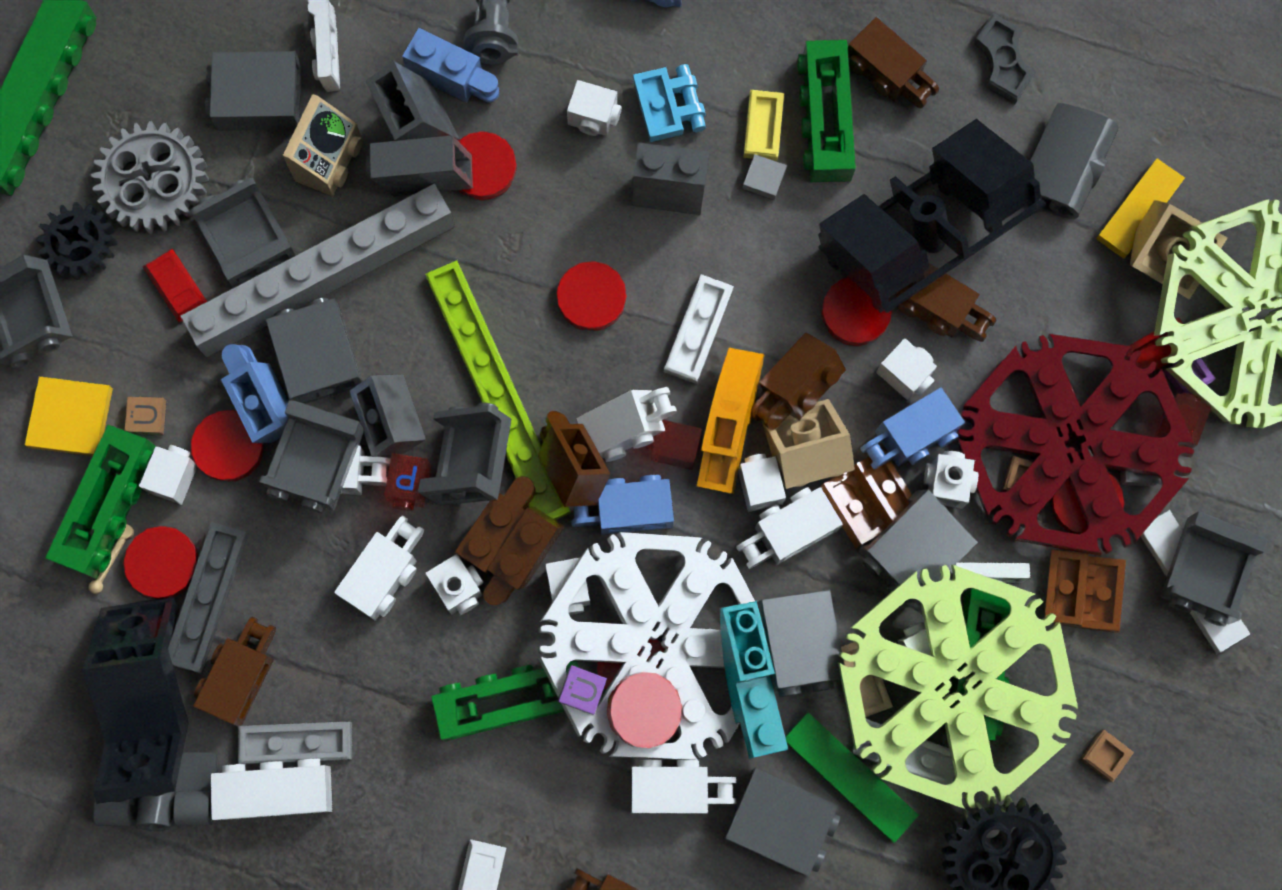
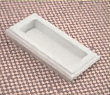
M470 839L458 890H497L506 847Z

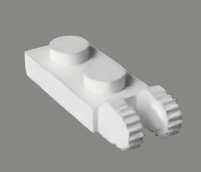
M308 0V11L315 21V28L310 30L312 46L316 49L317 59L312 60L314 78L321 82L326 92L339 91L338 42L334 7L329 0Z

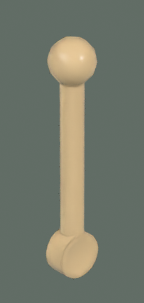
M126 525L123 535L112 549L111 561L107 569L102 573L100 572L98 578L89 583L88 588L91 593L98 594L103 590L102 582L125 541L134 535V529L130 525Z

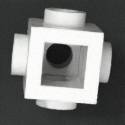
M944 451L943 455L938 454L932 464L927 463L923 482L925 485H929L928 490L943 506L962 509L969 503L970 493H975L978 472L973 471L975 460L965 459V454L960 452Z

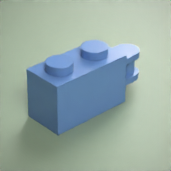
M418 28L402 56L405 68L431 81L433 87L466 103L471 95L485 102H493L498 98V80L495 75L482 69L480 57Z
M235 344L225 346L222 351V359L229 375L222 378L221 381L252 443H273L281 438L288 420L285 410L289 401L270 363L257 362L252 350L248 346Z
M941 387L883 421L875 431L877 437L864 444L860 449L862 453L867 452L873 461L871 466L874 470L892 459L898 467L907 461L913 466L930 455L927 449L937 443L940 448H943L959 437L956 432L965 422ZM883 443L889 453L885 455L879 444Z
M661 475L642 476L639 478L640 482L625 483L623 478L608 479L597 505H591H599L600 516L589 517L588 506H573L575 519L571 520V524L573 527L601 525V535L673 528L674 517L670 480H661Z

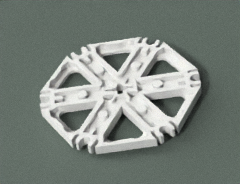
M619 532L616 535L620 538L623 548H620V541L613 534L607 538L611 546L610 553L602 552L598 543L591 546V553L597 561L592 558L588 548L585 550L540 622L549 621L556 625H544L539 628V633H548L552 636L553 643L551 646L538 647V652L541 654L553 653L554 658L540 657L538 659L558 698L567 676L566 666L570 661L623 663L599 701L594 715L562 704L578 737L582 735L583 729L588 724L591 726L584 735V742L590 743L596 733L604 737V745L600 749L601 753L604 754L610 751L615 741L614 752L609 757L698 760L692 752L691 744H693L695 754L699 758L707 755L703 748V742L706 738L713 742L716 749L721 748L723 740L717 731L723 736L724 742L728 743L740 723L735 724L732 707L725 715H718L713 712L690 668H725L721 630L690 627L712 590L719 583L727 584L731 588L739 604L755 600L733 558L728 559L726 566L722 569L720 565L727 558L726 552H721L716 560H711L708 557L707 550L711 546L709 541L702 544L698 552H696L697 544L702 538ZM643 549L676 551L684 558V565L659 605H657L635 562L637 552ZM591 575L599 576L623 624L577 622L571 619L568 607L587 577ZM667 630L662 637L663 641L661 643V646L665 648L664 653L660 651L655 653L647 662L646 660L651 654L650 650L652 648L651 644L648 643L649 638L654 640ZM675 634H676L677 637H676L675 641H674L673 643H671V640L673 639V637H674ZM659 660H660V661H661V664L659 665V667H658V669H657V668H656V665L658 664V662H659ZM638 672L657 673L672 683L679 693L682 704L681 722L677 728L680 736L674 743H664L652 748L632 747L621 740L619 736H616L610 728L608 721L607 704L612 690H615L616 686L625 676Z

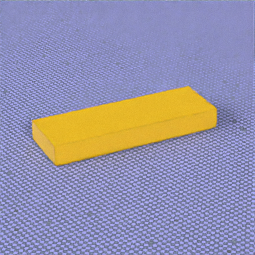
M1157 158L1096 239L1125 259L1133 249L1136 229L1153 201L1158 200L1167 203L1185 177Z

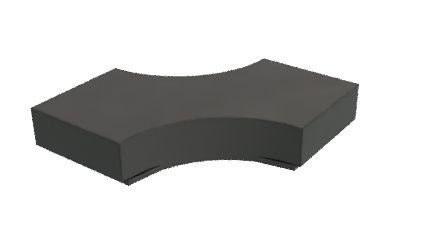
M993 13L974 44L985 53L990 63L991 75L987 88L1016 104L1035 73L1025 64L1019 52L1018 41L1022 29Z

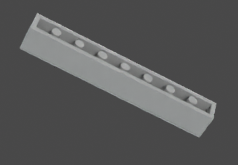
M434 183L181 315V318L196 346L208 357L222 350L225 346L233 344L267 326L266 319L274 317L276 312L287 308L300 309L309 302L340 288L454 228L455 225L451 211Z

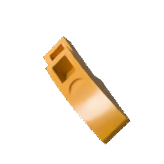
M734 348L728 349L715 390L701 451L704 452L697 482L698 487L734 494L747 426L751 424V409L755 404L764 354Z

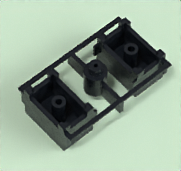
M977 118L932 148L934 163L929 166L930 172L909 186H906L896 176L890 179L893 196L879 206L867 195L863 194L819 223L820 233L818 236L821 245L818 248L827 256L829 265L835 270L840 268L871 298L873 306L880 313L882 311L890 312L1046 206V202L1041 199L1040 182L1035 179L1033 163ZM930 180L933 185L938 182L939 190L946 196L950 193L953 194L983 220L985 230L990 234L969 248L967 238L948 222L946 205L943 199L935 195L919 197L913 191ZM897 202L911 214L915 238L884 211ZM1022 207L1024 208L1023 212H1021L1013 219L1002 225L1003 220L1014 214ZM946 244L958 255L925 278L924 271L929 269L927 252L938 253ZM919 246L924 248L925 250L920 252ZM910 283L912 284V287L910 289H908L907 291H905L904 293H902L901 295H899L898 297L889 302V298L905 288Z

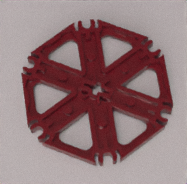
M1049 334L1048 339L1051 342L1052 348H1049L1047 338L1042 335L1038 338L1041 349L1034 352L1029 349L1027 342L1024 341L1020 349L1024 358L1020 356L1017 346H1015L963 406V410L972 411H962L961 414L963 420H968L973 424V428L970 430L959 429L958 436L964 440L972 439V441L958 439L957 443L961 453L965 454V459L975 460L973 471L978 472L976 491L987 518L993 510L999 508L1000 510L993 517L992 524L996 525L1002 518L1010 519L1013 525L1007 532L1009 537L1014 536L1019 527L1024 528L1022 534L1015 541L1101 556L1102 552L1098 547L1097 541H1101V548L1106 554L1112 552V546L1109 542L1111 537L1119 538L1124 548L1129 547L1131 539L1126 530L1133 537L1135 544L1189 479L1179 476H1188L1192 470L1190 467L1181 466L1178 462V457L1180 456L1190 458L1193 456L1194 450L1190 447L1194 445V442L1162 369H1160L1155 377L1150 379L1149 376L1154 372L1156 363L1153 361L1149 367L1145 369L1139 368L1136 365V361L1142 353L1139 350L1133 352L1129 360H1125V355L1133 348L1131 346ZM1067 353L1103 357L1108 359L1112 365V371L1081 407L1062 364V358ZM1016 371L1023 372L1043 419L996 411L990 405V398L1010 374ZM1144 392H1150L1157 397L1170 427L1169 434L1162 438L1110 430L1139 395ZM1078 421H1079V423H1080V425H1081L1082 430H1080V428H1079V426H1078V423H1077ZM1069 433L1075 439L1082 438L1084 441L1079 447V454L1073 447L1067 448L1065 446L1069 440ZM984 448L1038 456V458L1009 491L998 492L992 487L981 459V452ZM1106 468L1157 476L1161 479L1162 487L1141 513L1130 515L1124 511ZM1067 480L1070 482L1088 526L1087 531L1082 534L1045 529L1037 521V515Z

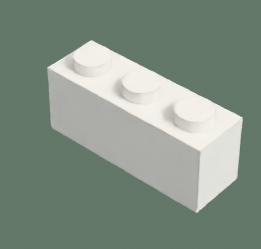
M320 759L297 760L298 767L283 768V762L260 763V770L245 771V764L222 766V773L211 774L212 820L332 812L331 766H320Z

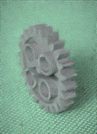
M149 121L146 130L142 131L140 126L135 123L134 133L129 134L122 128L121 135L123 139L118 141L113 137L109 138L113 145L111 150L100 148V151L105 156V160H94V164L101 171L91 174L94 181L99 183L93 187V191L97 196H101L97 201L103 209L107 208L106 213L111 219L117 217V222L122 227H125L130 222V227L134 232H138L143 224L147 232L152 234L155 224H158L165 232L167 231V222L170 220L176 226H180L179 215L183 214L191 218L192 215L188 207L190 205L196 206L199 202L195 196L207 193L203 185L200 184L209 181L207 174L202 171L208 167L205 160L200 158L203 154L198 146H193L194 142L189 135L183 138V133L178 127L170 132L168 125L163 123L157 131L153 122ZM170 153L166 160L162 162L157 161L161 154ZM136 162L132 169L123 171L127 163ZM178 184L174 192L164 193L169 185ZM144 193L140 201L131 203V199L135 194Z

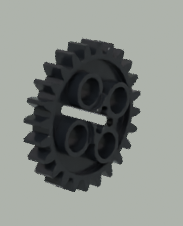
M1006 795L1003 805H999L995 797L991 796L990 807L984 808L977 801L976 813L972 814L966 809L962 811L966 819L964 823L952 821L957 833L945 834L946 841L950 846L941 848V852L944 858L947 859L942 862L943 869L948 874L946 878L950 887H955L954 890H1056L1051 878H1063V874L1057 866L1067 864V860L1061 853L1067 848L1060 838L1063 835L1057 825H1053L1054 820L1050 814H1043L1042 809L1037 803L1029 808L1028 802L1022 797L1015 806L1010 795ZM992 830H1000L995 837L986 838L987 834ZM1027 841H1035L1032 846L1025 849L1021 848ZM986 864L982 870L973 871L977 865ZM1021 874L1016 881H1008L1013 875Z

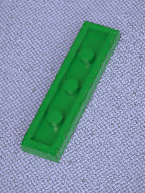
M809 712L785 736L787 745L892 843H895L919 816Z

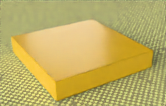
M39 376L25 446L32 449L93 456L105 431L113 388L110 385Z

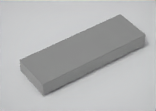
M352 722L238 726V764L297 762V760L320 759V761L352 760Z

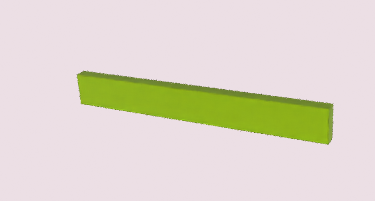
M456 260L426 273L427 281L482 403L496 405L499 411L512 419L506 457L516 479L522 476L528 477L536 488L535 496L528 506L538 508L554 520L570 514V508L564 507L538 458L541 444L458 261Z

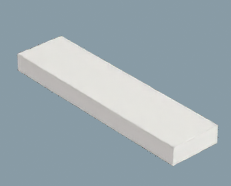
M1170 510L1157 517L1140 536L1166 577L1183 532ZM1194 610L1190 612L1216 654L1250 635L1241 619L1240 621L1226 624L1223 627L1204 620V614Z

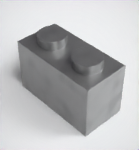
M404 375L370 376L350 390L372 457L405 454L426 440Z

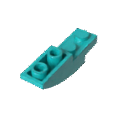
M757 601L721 608V642L727 686L735 724H741L748 757L752 759L788 750L770 678L775 672Z

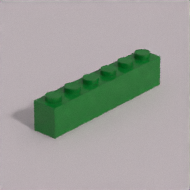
M43 0L0 88V193L12 196L15 188L19 187L23 182L25 176L24 169L30 157L34 156L38 150L41 133L44 127L48 126L52 121L53 108L59 96H62L67 89L68 77L73 66H77L81 60L82 48L87 37H90L95 30L97 17L88 3L83 0Z

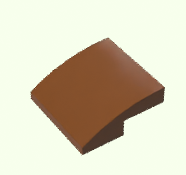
M868 457L855 464V470L834 477L820 486L841 520L842 528L856 549L878 537L910 504L907 500L912 494L891 461L874 470L871 466L873 461Z
M1051 550L1045 617L1050 613H1054L1056 618L1052 624L1060 622L1063 626L1120 633L1126 560L1089 556L1088 553Z

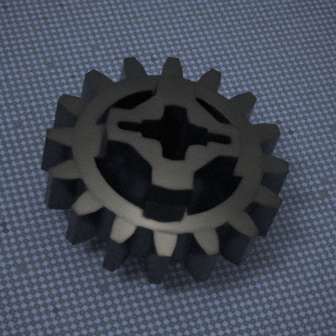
M74 202L73 208L70 211L64 205H61L60 215L56 216L51 212L47 214L51 223L49 225L40 224L39 227L43 230L45 236L36 237V241L43 247L38 251L39 255L48 261L52 271L57 269V273L63 278H66L70 272L76 280H80L84 271L90 277H94V267L98 266L103 270L107 268L103 259L105 257L114 258L115 255L109 247L117 245L118 241L111 235L116 231L110 222H107L108 218L102 211L97 213V210L90 204L83 210L78 202ZM94 226H96L98 230V241L94 239V235L96 233V231L93 229ZM56 242H59L60 247L58 249L60 256H58L56 252Z

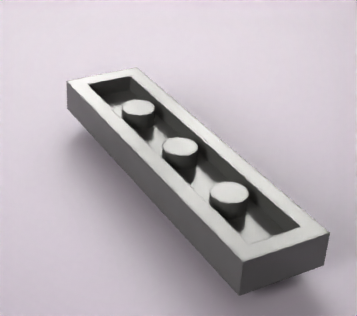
M211 522L168 650L173 666L202 674L249 535L247 532Z

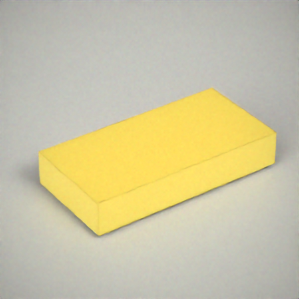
M750 90L743 158L753 159L754 154L773 161L778 160L784 93Z

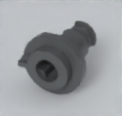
M476 0L478 7L475 12V26L465 32L463 47L464 50L480 57V61L483 64H501L514 56H518V37L514 31L509 29L507 3L510 0Z

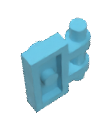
M687 64L676 68L678 78L669 79L666 67L633 75V83L650 142L683 135L682 121L686 120L691 122L693 132H701L706 129L704 121L706 113L704 105L699 103L696 89L698 84L696 77L691 75L689 65ZM675 93L683 94L685 106L677 107L674 97Z

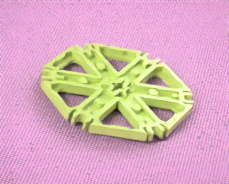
M1270 199L1190 227L1194 231H1187L1183 234L1189 241L1190 248L1187 251L1183 246L1176 245L1172 248L1173 253L1168 254L1154 336L1168 332V336L1161 337L1155 342L1156 346L1167 344L1171 346V354L1168 357L1162 358V363L1178 362L1173 367L1166 368V370L1222 421L1240 425L1241 417L1246 413L1248 417L1246 427L1264 428L1282 421V403L1275 406L1268 404L1276 353L1282 358V215L1278 211L1279 200L1269 201ZM1245 222L1255 226L1257 234L1250 275L1214 243L1216 234ZM1184 275L1192 276L1226 308L1186 324L1178 323L1174 317V309L1180 279ZM1245 307L1249 308L1248 310L1242 311V309ZM1261 308H1277V310L1269 312V315L1265 316V320H1249V318L1257 316ZM1237 344L1229 391L1227 394L1219 396L1193 373L1192 363L1198 358Z
M947 565L940 566L941 578L938 582L930 579L928 569H923L920 571V579L923 586H920L917 579V571L914 572L850 628L859 630L864 636L861 638L857 634H847L846 639L852 640L857 644V651L853 655L841 652L839 656L845 661L854 662V667H847L841 663H838L854 748L857 750L861 744L869 741L870 745L864 746L858 755L862 759L872 752L877 753L879 756L878 764L871 770L875 774L881 773L888 764L890 768L879 778L964 808L962 793L965 792L964 798L967 806L976 808L974 796L977 792L983 791L986 795L987 803L990 804V797H995V793L992 790L995 787L998 793V801L1002 802L1006 795H1010L1061 750L1066 744L1052 738L1053 734L1060 738H1070L1071 734L1059 728V720L1062 717L1076 719L1077 716L1073 711L1062 709V705L1067 704L1078 709L1061 624L1056 622L1051 629L1046 631L1045 626L1052 624L1056 616L1054 613H1050L1041 620L1035 614L1036 608L1043 601L1041 599L1032 600L1026 607L1024 606L1029 597L1035 595L1034 593L955 565H950L953 571V580L951 581L949 580L950 570ZM967 588H974L1005 599L1010 605V614L971 648L960 601L962 592ZM908 599H916L921 603L931 656L885 640L879 633L880 623ZM1036 644H1043L1050 651L1056 680V690L1050 696H1042L996 678ZM965 663L966 665L958 671L957 669ZM972 672L963 684L965 690L963 695L954 692L942 699L952 686L949 681L952 676L960 679ZM873 675L919 692L879 728L871 727L867 723L860 692V682L865 676ZM980 680L981 683L973 689L972 686ZM941 683L943 684L937 690H935L937 686H939ZM957 700L958 703L954 707L950 708L949 706H951ZM984 715L1032 732L1037 737V748L1009 773H999L994 767ZM943 724H945L955 773V779L947 785L912 774L905 765L907 756Z

